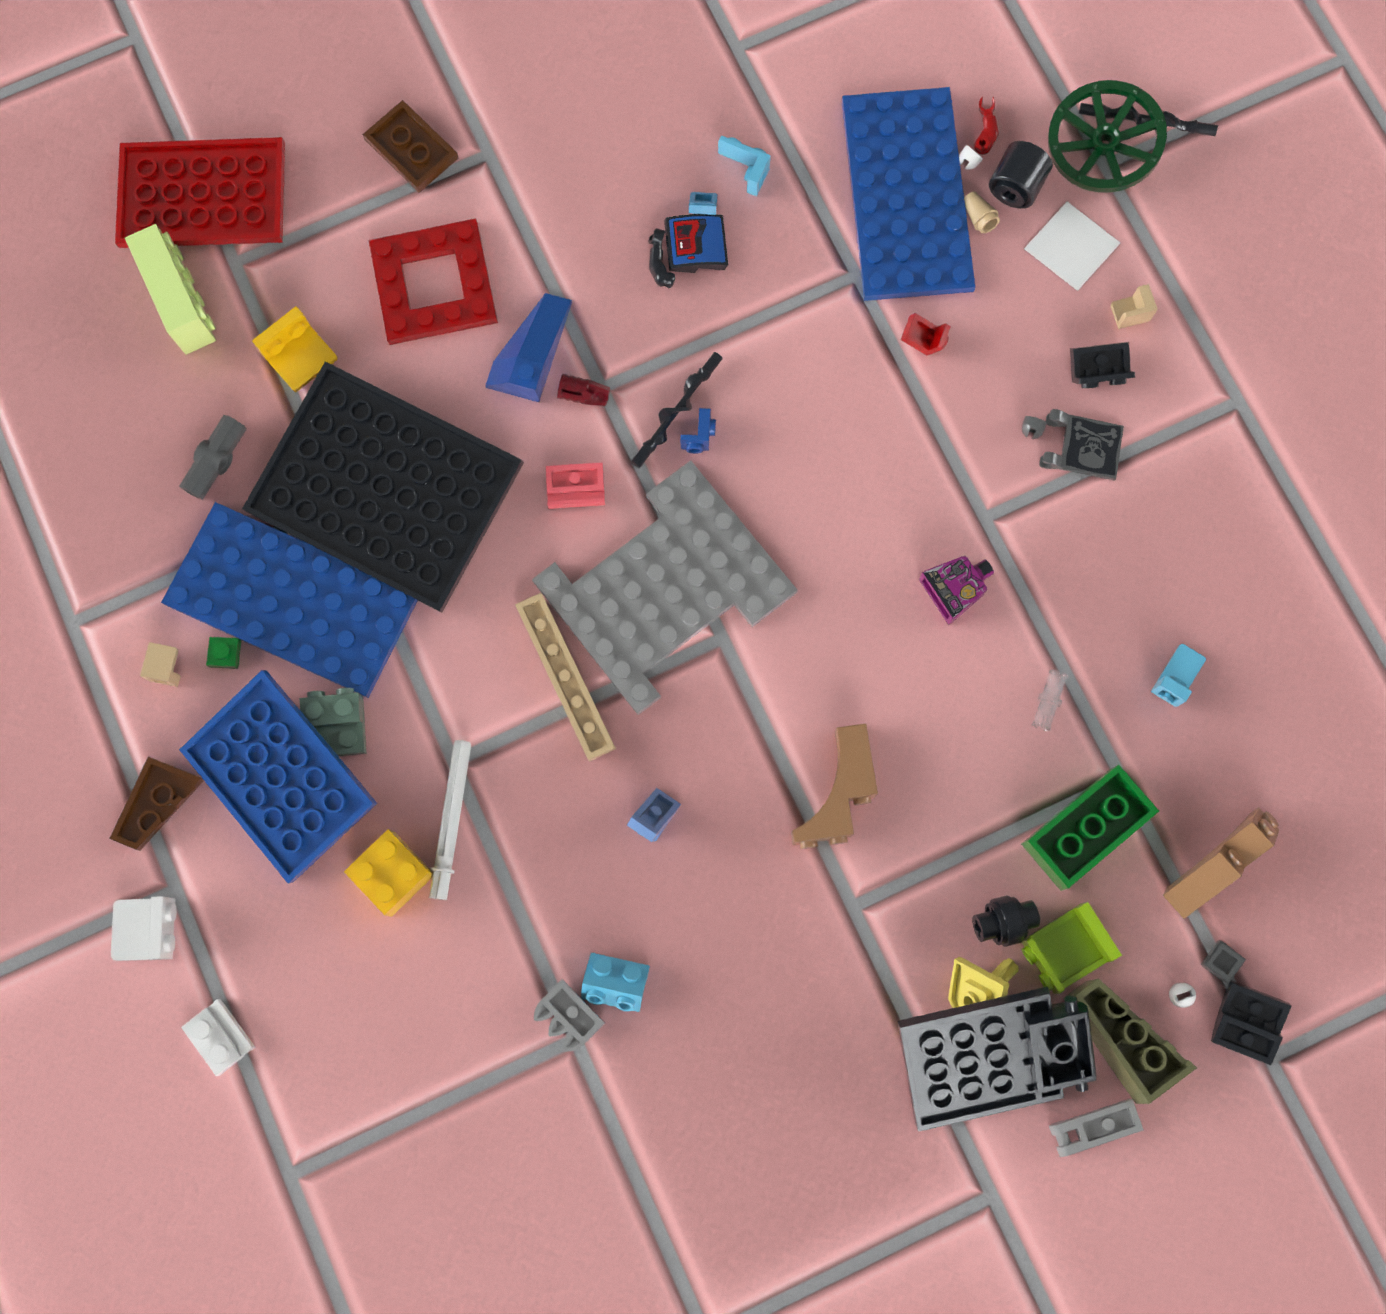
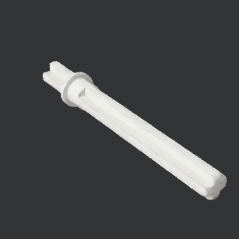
M455 740L453 745L435 864L430 869V871H433L429 898L447 900L450 877L455 872V870H452L471 750V743L465 740Z

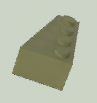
M1100 979L1086 981L1066 995L1076 996L1077 1001L1083 1002L1088 1006L1092 1041L1135 1104L1152 1103L1197 1069L1192 1062L1184 1059L1171 1043L1163 1040L1152 1030L1150 1024L1144 1019H1140L1129 1009L1130 1006Z

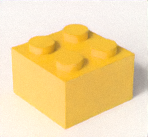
M389 829L344 871L385 916L392 917L433 877V872L430 871V868L395 832Z

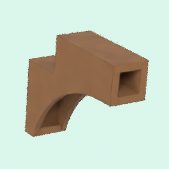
M866 724L836 728L835 738L838 756L833 788L822 808L809 821L792 831L793 845L800 844V849L818 847L819 841L826 840L830 841V845L847 843V837L854 835L849 801H853L854 805L872 803L871 798H875L878 795Z
M1258 807L1215 849L1170 884L1163 896L1185 919L1240 878L1246 866L1275 845L1279 833L1277 820L1269 812L1266 811L1264 813Z

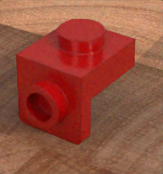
M917 313L909 316L900 340L927 356L945 348L949 340L948 333L951 326L947 323L936 326Z

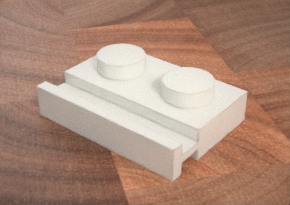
M216 999L213 1004L202 1010L181 1027L215 1076L223 1074L242 1059L245 1054L255 1048L221 999Z

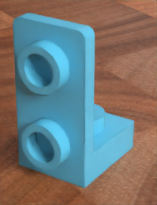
M720 136L718 140V153L749 166L744 180L747 181V193L757 197L770 170L771 155L760 148L746 146L736 138Z
M1180 644L1151 692L1174 707L1183 704L1192 693L1189 687L1206 661V658L1185 644Z

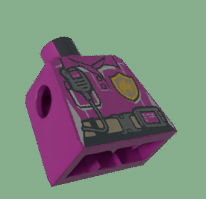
M961 556L922 572L919 581L947 624L950 625L986 593L988 589L983 580L993 575L994 570L986 559L973 566L966 556Z

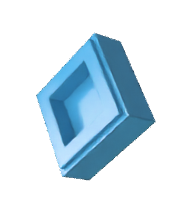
M690 193L689 214L716 215L718 194Z

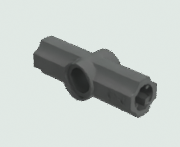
M223 415L210 438L203 440L197 446L193 457L194 463L179 487L190 495L203 500L217 476L224 474L230 467L233 459L232 452L247 428L234 418Z

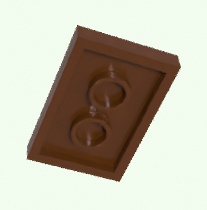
M403 100L362 134L364 140L418 193L459 159L458 153Z

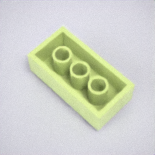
M154 224L125 237L165 329L181 350L187 355L215 342L216 339L212 331L216 327L209 314L205 313L203 309L205 303L200 293L195 291L192 285L195 283L188 268H185L182 263L184 257L178 246L174 245L168 232L162 233L158 226Z

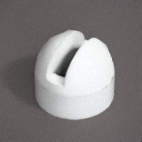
M968 145L963 148L959 155L960 165L965 160L969 162L965 167L968 170L974 169L983 160Z
M1176 983L1170 988L1169 998L1175 1006L1186 1008L1195 1002L1196 992L1187 983ZM1190 992L1189 997L1178 1000L1177 995Z

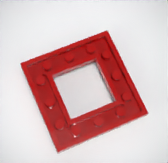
M476 218L368 240L389 345L498 323ZM455 254L464 299L411 309L402 264Z

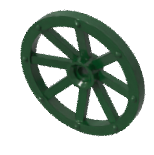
M1117 80L1092 82L1070 93L1055 110L1048 132L1049 153L1057 170L1072 184L1088 191L1100 193L1122 191L1143 181L1158 165L1167 140L1166 120L1158 103L1143 89ZM1101 94H1116L1127 97L1112 124L1106 123ZM1092 97L1097 128H1093L1069 110L1080 101ZM1135 102L1141 105L1152 119L1120 132L1119 130ZM1064 119L1091 139L1059 143L1058 132L1062 120ZM1155 130L1156 140L1152 154L1121 143L1122 141ZM1094 150L1079 171L1073 168L1062 154L1065 152ZM1114 152L1142 161L1144 164L1131 174L1122 176ZM1101 155L1105 156L1113 179H1097L1087 176Z

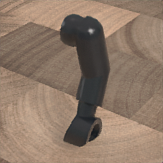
M656 228L648 240L649 244L653 245L650 249L649 270L658 286L671 288L674 285L675 274L667 272L662 262L663 250L661 243L666 231Z

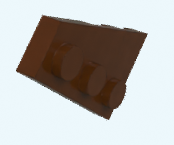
M148 756L109 839L141 851L204 780Z

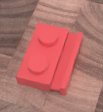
M603 462L546 466L548 509L605 505Z

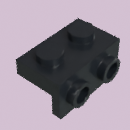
M1129 342L1070 348L1072 382L1081 384V388L1099 387V382L1109 381V385L1126 384L1128 378H1135V372L1130 370Z

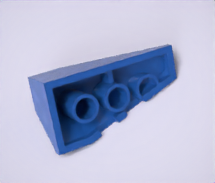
M547 293L543 295L493 361L485 385L486 388L536 402L540 401L572 300Z

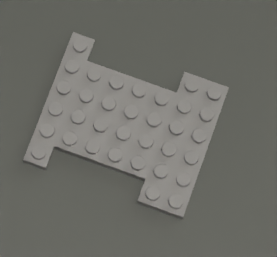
M691 460L646 493V498L662 517L572 584L555 562L532 579L533 583L637 715L661 698V695L644 675L733 606L738 609L746 621L753 627L798 591Z

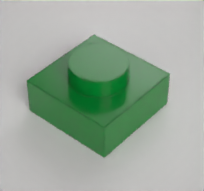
M209 637L206 665L211 668L238 669L242 641L239 638Z

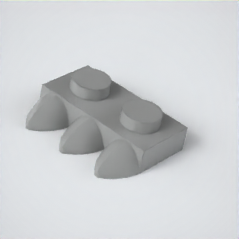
M563 979L538 1003L534 1012L535 1021H543L554 1015L549 1026V1036H559L569 1031L563 1044L564 1052L579 1049L605 1024Z

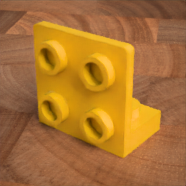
M297 306L252 340L261 355L294 392H298L317 377L325 361L333 364L338 360L337 355L310 326L304 314Z

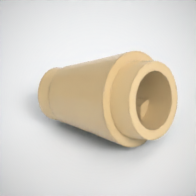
M971 192L964 198L965 208L975 230L985 234L992 231L999 224L998 211L978 195L977 192Z

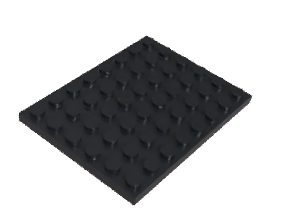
M325 361L242 510L442 613L524 462L522 459Z

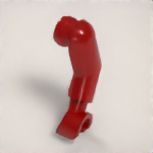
M993 96L992 106L989 109L982 107L983 97L979 101V111L984 115L982 118L984 129L976 139L974 149L980 155H985L991 150L999 135L996 116L993 115L995 110V99Z

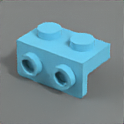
M591 953L582 982L581 998L595 1005L605 1004L626 1012H639L650 966Z

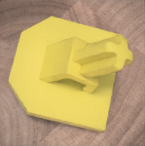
M962 957L954 959L948 996L952 1008L1007 996L1008 981L1018 972L1019 967L1015 964L1014 960L1008 958L1003 960L990 973Z

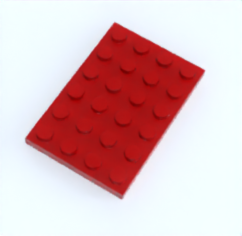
M283 138L120 143L115 244L118 248H129L125 237L154 224L158 226L162 233L168 232L174 245L283 243L285 142Z

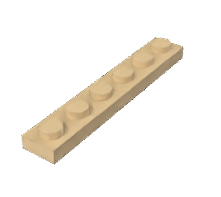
M542 593L515 604L589 762L615 750L616 748Z

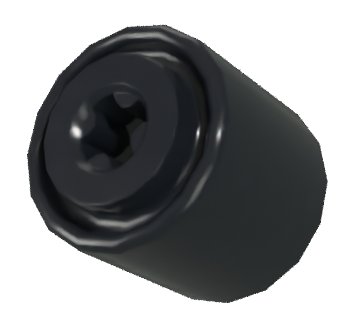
M1012 142L1006 149L989 181L990 192L1000 202L1010 207L1026 209L1032 206L1052 170V159L1042 148L1030 142Z

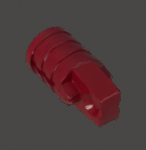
M562 374L557 398L584 405L606 406L609 400L610 387L589 379Z

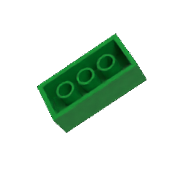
M1118 764L1090 785L1021 843V845L1062 891L1069 889L1154 817L1159 810Z

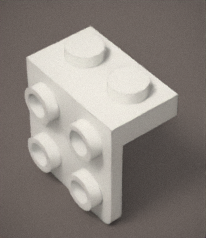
M159 896L151 897V899L115 901L113 904L111 958L115 961L173 959V951L175 949L174 921L177 915L175 898Z

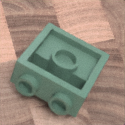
M339 688L336 690V695L325 696L324 691L307 692L306 698H299L300 711L338 756L367 754L363 696L359 692L354 693V688Z

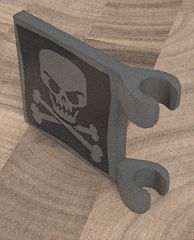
M1052 409L1050 414L1046 416L1047 425L1066 427L1062 455L1045 452L1040 458L1039 466L1045 469H1061L1115 481L1124 426L1069 415L1061 410Z

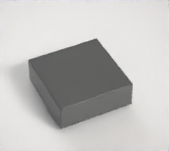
M1218 940L1201 965L1225 984H1229L1246 959L1223 941Z

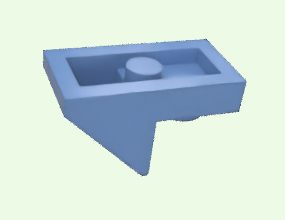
M656 788L630 818L627 826L650 842H655L681 804Z

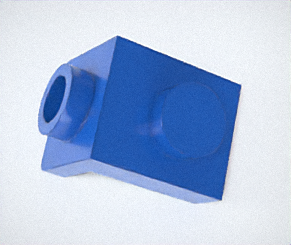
M699 408L698 435H681V449L693 454L709 451L710 436H715L716 419H711V409Z

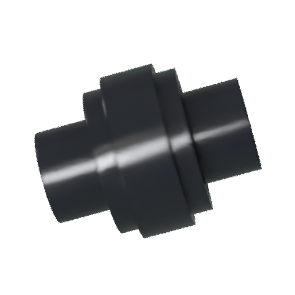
M1006 895L991 899L990 903L985 905L984 913L973 915L972 923L974 932L980 942L993 939L997 945L1008 947L1019 944L1023 939L1027 938L1029 929L1039 927L1040 915L1032 900L1020 903L1017 898Z

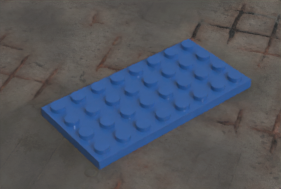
M950 87L842 96L864 301L974 292L976 286Z
M217 502L214 503L161 601L165 606L235 638H239L250 645L344 688H354V692H359L366 698H369L418 602L405 593L306 542Z

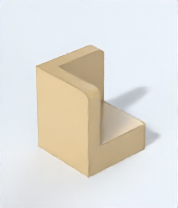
M1149 284L1139 286L1132 297L1113 301L1110 305L1118 329L1148 322L1158 310Z
M149 642L140 676L150 682L178 687L181 676L173 671L178 649L172 646Z

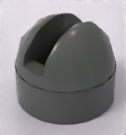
M1025 416L1022 432L1025 437L1028 436L1029 432L1034 433L1032 439H1037L1042 436L1047 422L1036 417Z

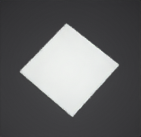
M1066 202L1024 249L1078 291L1118 247L1120 242L1069 202Z

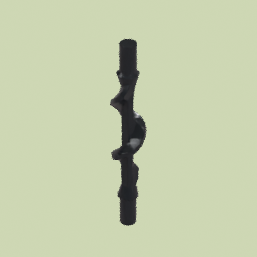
M1081 103L1078 114L1095 117L1093 104ZM1103 104L1105 119L1115 118L1122 106L1111 109ZM1132 106L1124 120H1131L1136 125H1140L1152 119L1149 115L1138 113ZM1163 111L1168 127L1188 131L1192 134L1216 136L1218 125L1202 123L1197 120L1183 121L1172 113Z
M714 352L704 366L699 368L697 373L690 375L686 379L684 396L675 408H663L660 410L658 416L661 425L651 439L643 443L641 449L632 459L631 463L635 467L640 469L657 445L667 441L666 430L677 414L681 411H690L692 409L689 398L702 382L710 378L713 371L723 358L720 354Z

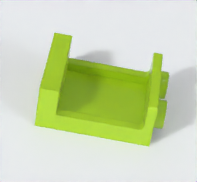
M1088 902L1079 904L1023 939L1022 944L1024 948L1021 949L1027 961L1031 965L1035 963L1041 972L1038 977L1044 987L1048 986L1049 991L1052 990L1054 994L1064 992L1065 988L1103 964L1112 962L1122 956Z

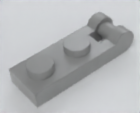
M1127 1099L1049 1125L1051 1134L1056 1136L1059 1145L1056 1147L1059 1157L1069 1156L1144 1130L1133 1099ZM1075 1129L1079 1140L1071 1142L1067 1132Z

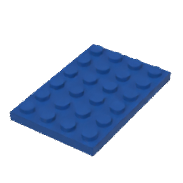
M261 670L179 749L288 884L296 881L377 804L267 670Z

